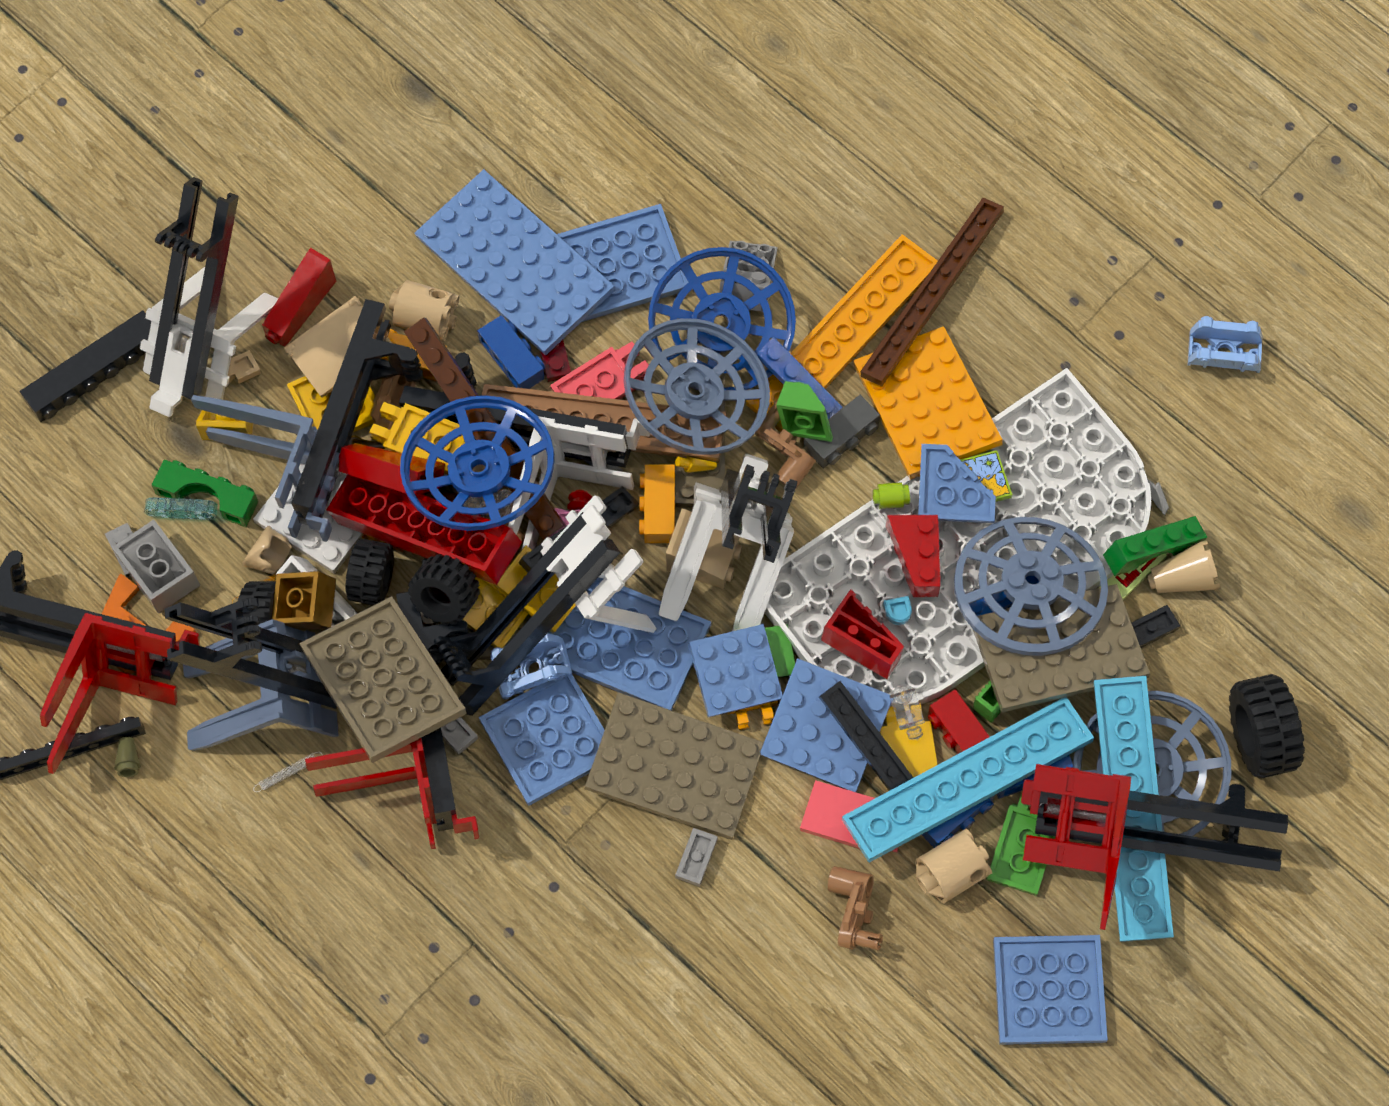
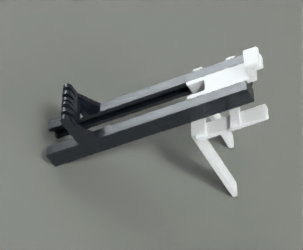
M195 177L187 181L183 186L178 220L158 233L155 238V243L160 245L164 243V247L173 248L164 298L154 305L152 309H147L145 318L151 320L148 341L143 339L140 349L146 352L143 371L150 375V382L160 386L159 390L151 396L149 408L167 417L173 415V409L182 402L183 396L192 399L193 395L198 396L202 392L204 378L208 379L205 397L223 400L225 387L229 385L230 380L228 371L231 356L235 354L236 349L234 342L269 314L278 300L274 296L263 293L220 329H214L239 196L230 192L227 194V199L218 198L211 238L202 245L192 241L203 181ZM196 256V260L199 262H203L206 259L205 267L185 282L189 257L194 258ZM200 295L195 320L179 314L183 307ZM210 347L214 348L211 368L207 367Z
M593 496L578 514L574 510L568 513L565 517L569 522L566 528L554 541L550 537L543 541L541 544L543 549L540 551L543 557L475 632L451 638L439 636L434 639V644L436 647H439L438 650L447 663L441 669V672L449 684L454 686L458 681L472 683L459 697V700L465 707V715L473 716L574 603L586 619L651 633L656 631L657 628L648 615L605 606L611 597L624 587V583L642 565L643 559L636 550L630 549L616 566L611 564L621 552L613 540L608 539L611 532L601 516L606 510V506L599 496ZM556 574L559 579L557 590L486 668L472 667L477 659L549 579ZM598 577L603 578L599 585L588 594L586 590Z

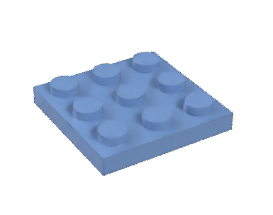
M764 624L688 643L708 718L781 700L783 695Z

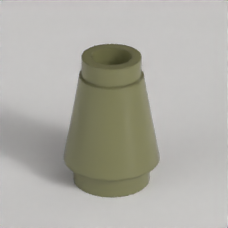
M123 737L119 739L114 768L121 777H133L138 774L141 765L134 739Z

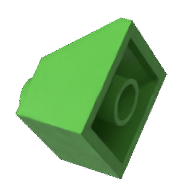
M785 381L776 404L783 429L793 436L832 442L833 436L826 409L809 384Z

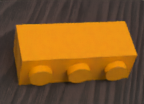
M645 464V473H640V488H645L644 496H640V511H644V520H639V535H644L645 543H669L675 529V464Z

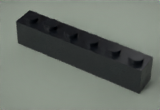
M144 310L19 391L40 423L45 419L54 417L65 406L74 404L80 396L95 390L106 379L115 377L121 369L136 363L146 353L140 349L143 339L148 341L151 320L145 318L146 313Z

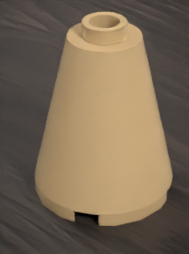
M1207 540L1201 541L1151 568L1152 574L1147 575L1151 590L1156 588L1157 593L1220 589V583L1214 584V580L1218 575L1210 549L1206 551L1204 549V546L1208 545Z

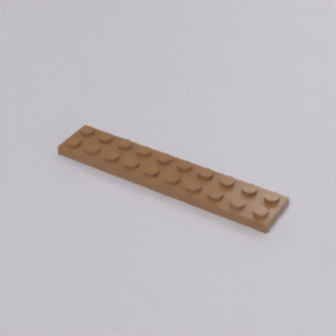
M484 384L482 396L506 398L527 408L626 425L627 432H630L633 419H637L627 400ZM635 401L640 412L648 422L656 418L647 403ZM656 404L661 413L670 407L669 405ZM676 414L669 420L679 427L691 430L690 420ZM712 417L700 420L701 431L713 430L721 426ZM665 425L657 429L663 435L676 442L693 446L692 437L678 434ZM724 433L714 437L702 438L704 448L722 447ZM652 434L649 437L640 435L636 450L631 449L633 452L683 458L692 457L717 462L720 461L721 453L698 455L683 452L659 441Z

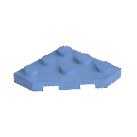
M922 444L918 515H938V521L994 523L996 496L978 480V477L965 463L961 462L948 445Z

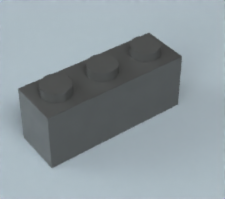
M860 394L828 419L833 436L832 442L804 438V449L823 469L829 464L834 465L841 458V454L846 450H853L860 443V439L865 435H872L879 428L880 414Z

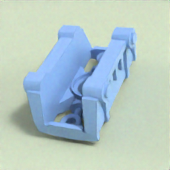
M1209 316L1202 317L1190 330L1188 366L1192 364L1202 365L1203 368L1211 366L1240 369V372L1250 370L1260 373L1263 336L1259 323L1256 321H1249L1246 324L1215 321ZM1193 338L1205 339L1211 345L1204 348L1201 344L1193 342ZM1244 343L1258 345V349H1250L1249 352H1243V348L1238 347ZM1225 347L1228 348L1230 352L1218 351V349Z
M547 633L519 664L521 667L504 680L499 690L503 699H509L512 695L522 694L525 690L551 680H558V677L572 674L563 638ZM559 646L560 651L556 652L552 659L546 657L550 649ZM497 647L491 650V660H493L502 651L503 648ZM537 662L539 670L529 674V666Z

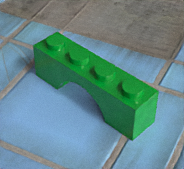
M164 459L152 483V488L156 495L177 503L193 493L211 494L220 502V512L223 519L243 527H247L258 504L257 496L252 488L246 485H241L240 487L233 485L231 481L224 477L214 478L202 469L196 468L192 470L177 460L170 462Z
M1196 516L1115 540L1103 556L1113 575L1117 576L1133 571L1157 556L1166 553H1172L1175 556L1204 541L1207 535Z

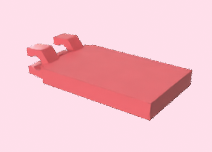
M632 341L619 350H614L613 347H610L551 384L552 391L622 399L626 396L623 382L624 368L628 355L635 344ZM646 360L631 369L630 378L644 380L646 369L649 366Z
M815 780L800 831L860 849L843 823L842 816L875 798ZM897 847L896 849H894V850H892V851H893V852H897L899 847Z

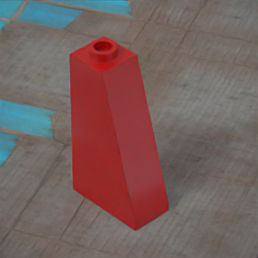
M312 248L308 250L262 324L268 341L275 345L279 343L286 347L336 283L332 263L329 258Z
M357 443L342 447L339 454V472L406 493L400 474L402 453ZM412 456L410 481L426 480L427 459ZM436 461L434 478L444 476L445 463ZM429 489L414 491L416 496L430 492Z

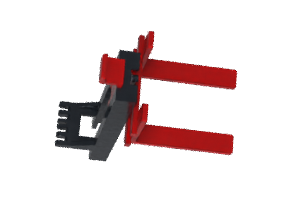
M408 592L396 594L399 608L437 665L444 658L438 650L439 647H436L434 644V639L439 636L451 638L469 633L468 624L464 620L458 621L453 625L449 623L448 625L439 624L423 627L421 613L417 611L416 605L412 604L410 600L412 596ZM441 727L385 756L413 752L415 762L413 767L313 785L315 796L319 797L418 779L431 849H436L432 824H437L438 832L454 829L455 834L473 831L474 839H479L476 816L457 819ZM360 748L306 758L305 762L307 770L312 771L370 759L364 749Z

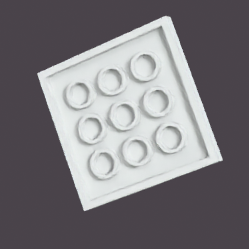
M300 463V473L303 472L305 464ZM338 473L326 509L347 474ZM292 485L284 509L279 508L275 500L276 489L253 518L254 523L264 529L267 526H271L272 529L286 536L293 548L335 574L351 554L358 540L362 536L364 537V534L339 525L325 509L322 518L328 519L332 527L327 542L322 541L319 531L309 529V526L305 524L301 525L297 538H293L289 532L288 525L294 511L291 502L296 491L295 487Z

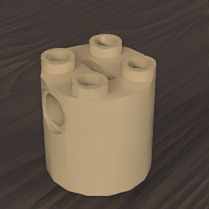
M406 280L392 293L389 301V309L393 312V326L407 330L425 317L440 339L445 341L449 329L453 330L456 325L457 316L454 315V310L458 307L460 295Z
M964 829L916 859L917 883L926 895H934L944 904L992 874V870L986 862L989 859L988 853L982 845L977 847L970 831Z

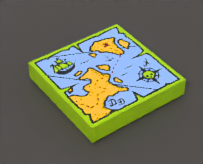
M997 450L961 459V462L966 464L978 477V480L996 496L995 502L1012 498V492Z

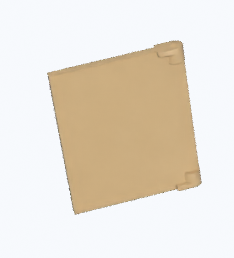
M356 296L284 347L285 352L291 356L322 398L333 390L363 308L359 298ZM387 337L386 342L392 343Z

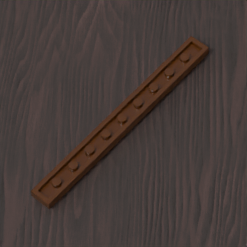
M986 198L980 200L860 371L862 378L879 386L884 385L1002 216L1004 206Z
M423 317L404 331L450 402L466 397L479 396L427 318ZM487 408L465 410L470 424L478 422L497 423ZM490 431L473 432L476 440L492 441L496 432ZM506 437L501 447L505 450L507 456H510L517 452ZM523 461L510 466L509 477L520 480L524 465ZM509 488L511 493L515 491V489ZM545 493L525 513L543 540L551 537L566 526Z

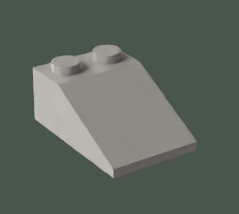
M152 520L112 547L119 560L157 613H160L200 586L194 571L155 520Z

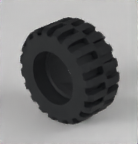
M1274 674L1236 682L1231 688V694L1229 695L1230 720L1238 751L1241 753L1243 763L1246 764L1248 771L1255 777L1266 778L1297 770L1304 760V735L1301 729V720L1298 716L1299 712L1287 684L1284 683L1281 677Z

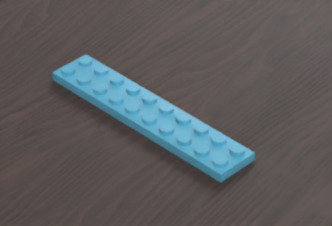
M1146 676L1094 680L1103 774L1130 776V791L1159 795ZM1127 809L1124 826L1162 831L1161 815ZM1121 847L1114 888L1120 942L1173 938L1165 854Z
M1067 697L1062 698L843 815L842 821L870 863L1035 773L1036 764L1049 766L1092 743L1094 737Z

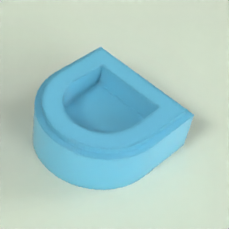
M909 596L883 601L886 617L892 624L902 625L909 621L912 612Z

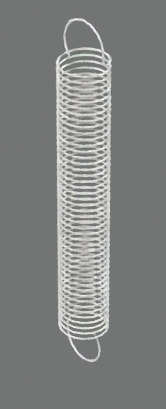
M306 757L299 762V765H292L290 768L282 769L279 773L276 772L272 776L273 778H269L261 788L263 787V790L265 788L268 789L281 779L284 780L294 772L297 773L299 770L306 768L304 760Z

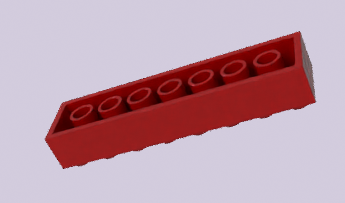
M348 474L326 509L339 525L427 559L439 554L443 557L449 555L452 559L457 558L461 560L463 565L466 564L471 572H474L476 578L495 585L499 583L522 543L511 527L505 525L474 531L451 529L439 525L421 514L411 503L406 493ZM422 494L416 496L424 508L438 517L447 509L433 498ZM457 512L450 521L483 523L491 520L478 515H467Z

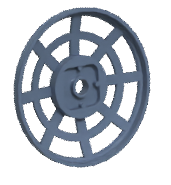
M681 318L654 326L637 340L628 355L624 368L623 382L625 395L637 420L659 441L683 452L698 455H714L740 447L758 431L768 411L770 402L769 382L764 366L757 354L734 332L710 321ZM687 330V344L672 346L662 352L652 341L657 336L667 332ZM697 332H705L729 343L734 349L724 358L709 348L697 345ZM645 346L654 359L646 369L644 381L630 378L634 360L639 351ZM687 353V363L680 364L675 368L666 359L675 354ZM697 354L706 356L718 364L713 369L697 363ZM741 355L752 368L759 389L744 390L741 378L732 366ZM658 365L668 375L665 385L651 383L653 372ZM725 371L732 379L735 390H724L719 376ZM631 388L644 391L647 404L656 416L652 421L648 422L640 412L634 401ZM688 388H697L700 392V395L696 396L691 394ZM652 393L665 395L670 407L661 413L653 400ZM760 399L757 417L751 428L746 431L736 424L743 411L745 400ZM723 400H736L735 410L730 418L718 410ZM676 414L690 420L691 430L679 427L669 420ZM712 417L721 424L720 427L713 430L701 431L700 420ZM665 425L678 434L692 437L693 446L676 442L663 435L657 429ZM727 430L739 437L737 441L717 448H704L702 438L720 435Z
M1016 517L993 523L970 539L962 550L956 565L954 593L964 619L983 639L996 647L1012 653L1042 656L1055 654L1075 646L1095 629L1106 606L1108 583L1105 569L1099 556L1091 545L1078 533L1051 520L1037 517ZM1036 524L1055 530L1051 536L1038 533H1019L1015 525ZM1004 527L1008 534V537L996 542L987 553L972 549L983 536L993 530ZM1066 534L1078 542L1094 561L1080 562L1075 553L1064 543L1060 542L1063 535ZM1023 540L1046 542V545L1041 552L1027 551ZM1010 543L1013 544L1017 552L1008 561L994 556L1002 547ZM1057 547L1065 553L1073 564L1059 566L1051 557L1055 548ZM967 558L980 561L978 574L980 589L965 594L963 588L965 561ZM988 565L1003 570L1000 582L991 585L987 584L986 574ZM1085 572H1099L1101 592L1097 607L1083 599L1086 590ZM1077 573V594L1063 587L1065 575ZM1027 576H1035L1038 578L1039 583L1030 584L1025 578ZM1004 592L1006 597L1013 603L1009 612L1004 610L992 595ZM1058 597L1071 603L1060 614L1052 615L1050 605ZM984 598L990 609L1000 618L1004 619L998 633L980 621L972 611L970 603ZM1022 608L1030 610L1039 609L1042 619L1030 620L1018 616ZM1078 608L1091 616L1090 620L1079 631L1060 640L1056 627L1057 624L1070 618ZM1013 625L1030 629L1046 628L1050 642L1043 644L1023 643L1007 637Z
M1148 691L1149 700L1170 702L1191 712L1182 725L1169 718L1151 716V726L1152 724L1163 725L1176 731L1168 743L1153 738L1155 764L1159 767L1157 775L1159 795L1171 796L1173 794L1177 798L1199 801L1198 799L1205 787L1207 770L1223 768L1221 790L1215 804H1221L1225 801L1231 781V757L1222 731L1213 718L1192 701L1173 693ZM1096 713L1086 726L1091 733L1095 730L1099 734ZM1199 719L1206 724L1215 737L1221 757L1205 758L1200 743L1190 732ZM1184 738L1194 749L1197 760L1182 762L1176 748ZM1085 746L1075 751L1073 766L1078 768L1079 771H1081V761ZM1101 751L1098 756L1097 770L1083 771L1103 774ZM1199 771L1197 786L1191 795L1179 785L1182 781L1183 773ZM1161 815L1162 831L1164 832L1163 823L1170 822L1179 817ZM1200 821L1188 831L1181 833V835L1194 836L1210 822Z

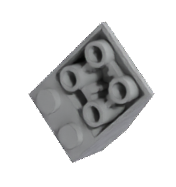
M730 241L728 248L749 252L764 260L774 269L778 247L767 244L746 243L744 241ZM726 257L723 269L724 272L727 271L729 257ZM739 259L736 274L747 278L760 290H763L772 283V280L758 267ZM721 279L720 282V293H722L723 290V279ZM734 282L732 295L739 298L742 302L754 296L745 286ZM760 304L751 309L763 312Z

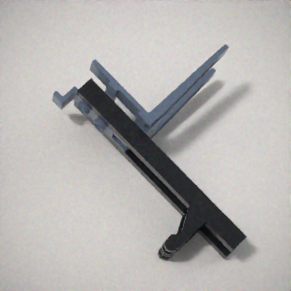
M365 299L318 430L312 426V418L216 398L192 396L191 401L197 409L297 434L295 443L211 427H208L206 431L210 440L288 460L275 495V500L279 508L284 509L292 485H294L296 491L291 502L294 511L288 525L289 532L293 538H297L302 524L308 525L309 529L319 531L324 542H327L332 531L331 524L328 519L322 517L339 473V454L342 447L349 445L371 381L396 375H402L408 382L414 383L424 379L423 371L420 367L421 364L419 363L420 360L417 356L418 353L415 349L386 342L391 323L389 320L382 322L386 311L384 303ZM382 357H387L388 360H384V359H380V358H382ZM300 463L305 464L302 473L299 470Z
M257 598L242 599L212 612L181 602L165 608V619L226 637L206 647L180 641L179 650L167 649V660L183 664L185 678L215 673L259 686L261 690V698L259 700L214 717L188 730V750L195 751L209 748L278 722L332 737L339 736L337 712L322 708L321 705L334 709L338 707L299 644L315 636V633L286 626L285 623L274 619L260 624L258 616L243 617V612H252L259 609V600ZM258 655L259 664L245 659ZM290 696L309 701V704L295 699H291Z

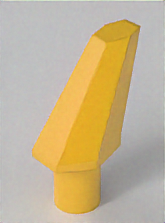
M677 457L675 460L676 466L684 468V471L689 473L714 470L717 467L716 462L692 457Z

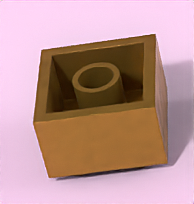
M319 571L277 574L272 619L283 622L286 626L298 630L331 628L336 578Z

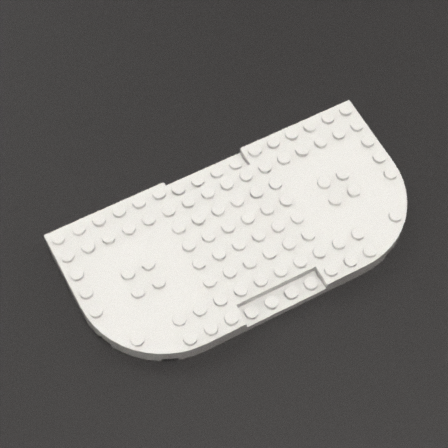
M1066 368L992 418L1002 438L1003 445L980 454L998 451L1012 492V498L995 502L994 523L1016 517H1037L1062 524L1078 533L1091 545L1099 556L1107 579L1113 576V573L1103 554L1115 540L1146 530L1151 511L1150 483H1148L1144 471V464L1135 448L1068 368ZM906 476L899 481L902 482V485L908 484L909 505H904L903 508L879 509L878 504L874 505L872 499L785 558L764 612L774 626H780L791 642L792 649L801 660L894 696L891 706H895V708L910 707V704H924L949 692L985 667L973 629L964 619L958 607L954 593V575L958 559L964 547L979 531L993 523L938 521L939 596L912 597L902 571V565L898 555L895 553L893 542L885 526L887 515H918L920 476L911 480ZM1036 524L1015 525L1019 533H1038L1051 536L1055 530ZM1004 527L993 530L983 536L972 549L987 553L996 542L1008 537V534ZM1066 534L1063 535L1060 542L1069 547L1079 558L1080 562L1094 561L1078 542ZM1023 540L1027 551L1041 552L1046 545V542ZM1010 543L1002 547L994 556L1008 561L1017 552L1013 544ZM1057 547L1055 548L1051 557L1059 566L1073 564L1065 553ZM969 558L965 561L963 570L965 594L980 589L978 581L980 561ZM988 565L986 574L987 584L991 585L1000 582L1003 570ZM1098 571L1085 572V591L1101 586ZM1077 573L1064 576L1063 587L1073 593L1078 591ZM850 589L854 591L856 598L864 607L867 606L872 611V615L880 624L883 623L904 646L900 661L888 679L821 641L824 626ZM909 596L912 608L909 621L902 625L892 624L886 617L883 601Z

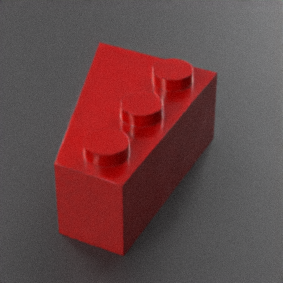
M887 515L885 527L890 534L895 553L898 555L902 565V571L912 597H938L940 591L938 515Z
M850 589L824 626L821 641L885 679H888L900 661L904 649L903 644L883 623L880 624L872 615V611L867 606L864 607L856 598V594L852 589Z

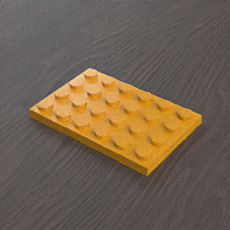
M944 326L917 336L883 386H879L861 377L860 371L873 353L853 360L854 367L875 410L880 414V420L910 480L920 476L922 444L948 445L960 460L1003 445L1002 438Z

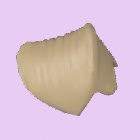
M267 526L249 550L242 562V566L273 574L284 563L292 545L286 536L272 529L271 526Z

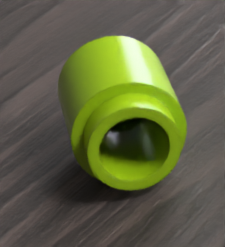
M902 482L877 484V489H873L874 505L878 504L879 509L903 508L904 505H909L910 492L908 484L902 485Z

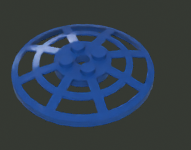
M707 248L693 252L680 259L660 279L649 306V330L656 326V313L669 316L670 320L681 318L700 319L714 323L716 317L723 316L728 321L726 328L734 332L741 339L745 340L748 334L762 337L759 346L754 351L755 353L773 337L785 340L783 347L789 352L795 335V307L784 280L775 269L761 258L735 248ZM708 257H729L726 272H709L697 277L690 266L691 263ZM739 259L758 267L773 283L760 290L750 280L736 274ZM681 270L689 283L678 293L673 306L658 303L666 284ZM723 279L722 293L708 295L702 286L704 282ZM734 282L745 286L754 296L742 302L739 298L732 295ZM693 289L700 300L694 312L679 309L683 299ZM777 291L780 292L786 308L787 330L772 328V313L767 298ZM758 304L761 305L763 310L764 327L751 324L749 310ZM678 330L671 332L675 346L687 344V339L683 342L681 341ZM697 332V344L700 343L703 347L719 354L720 352H728L734 349L729 343L705 332ZM656 337L652 341L655 343L660 352H662L658 338ZM687 353L675 354L666 359L671 361L677 356L682 355L687 360ZM741 355L738 358L741 362L732 366L736 371L746 368L753 380L743 384L744 390H749L757 386L758 382L752 368ZM708 358L707 364L697 359V363L703 364L710 369H713L718 364ZM769 369L765 371L768 378L773 375ZM735 386L724 387V390H735Z
M471 396L442 405L418 423L404 445L400 462V474L409 500L429 520L451 529L465 531L486 530L515 520L538 502L552 478L554 449L546 426L527 407L502 397ZM493 408L504 410L506 414L501 424L489 422L470 424L465 410ZM456 414L460 427L446 434L436 445L422 438L435 424L448 416ZM516 415L531 424L542 440L528 447L524 439L514 430L510 429ZM476 431L496 432L492 441L475 440L473 432ZM463 435L465 444L457 448L453 454L444 450L451 441ZM508 437L517 444L521 451L507 456L501 445L505 438ZM416 447H419L430 454L426 463V480L410 481L411 459ZM546 450L547 470L542 484L529 483L533 468L532 456ZM437 458L448 463L449 475L434 478V467ZM525 460V471L522 480L509 477L510 466ZM477 465L486 466L481 472L473 471V468ZM453 485L459 494L453 502H450L437 488ZM503 486L515 489L506 499L499 503L495 502L493 494ZM429 489L434 498L447 509L440 517L430 513L416 498L414 491ZM522 492L534 494L522 507L506 516H500L499 510L515 501ZM469 497H483L486 507L468 508L463 507V504ZM457 512L467 515L489 513L491 521L483 523H459L450 520Z

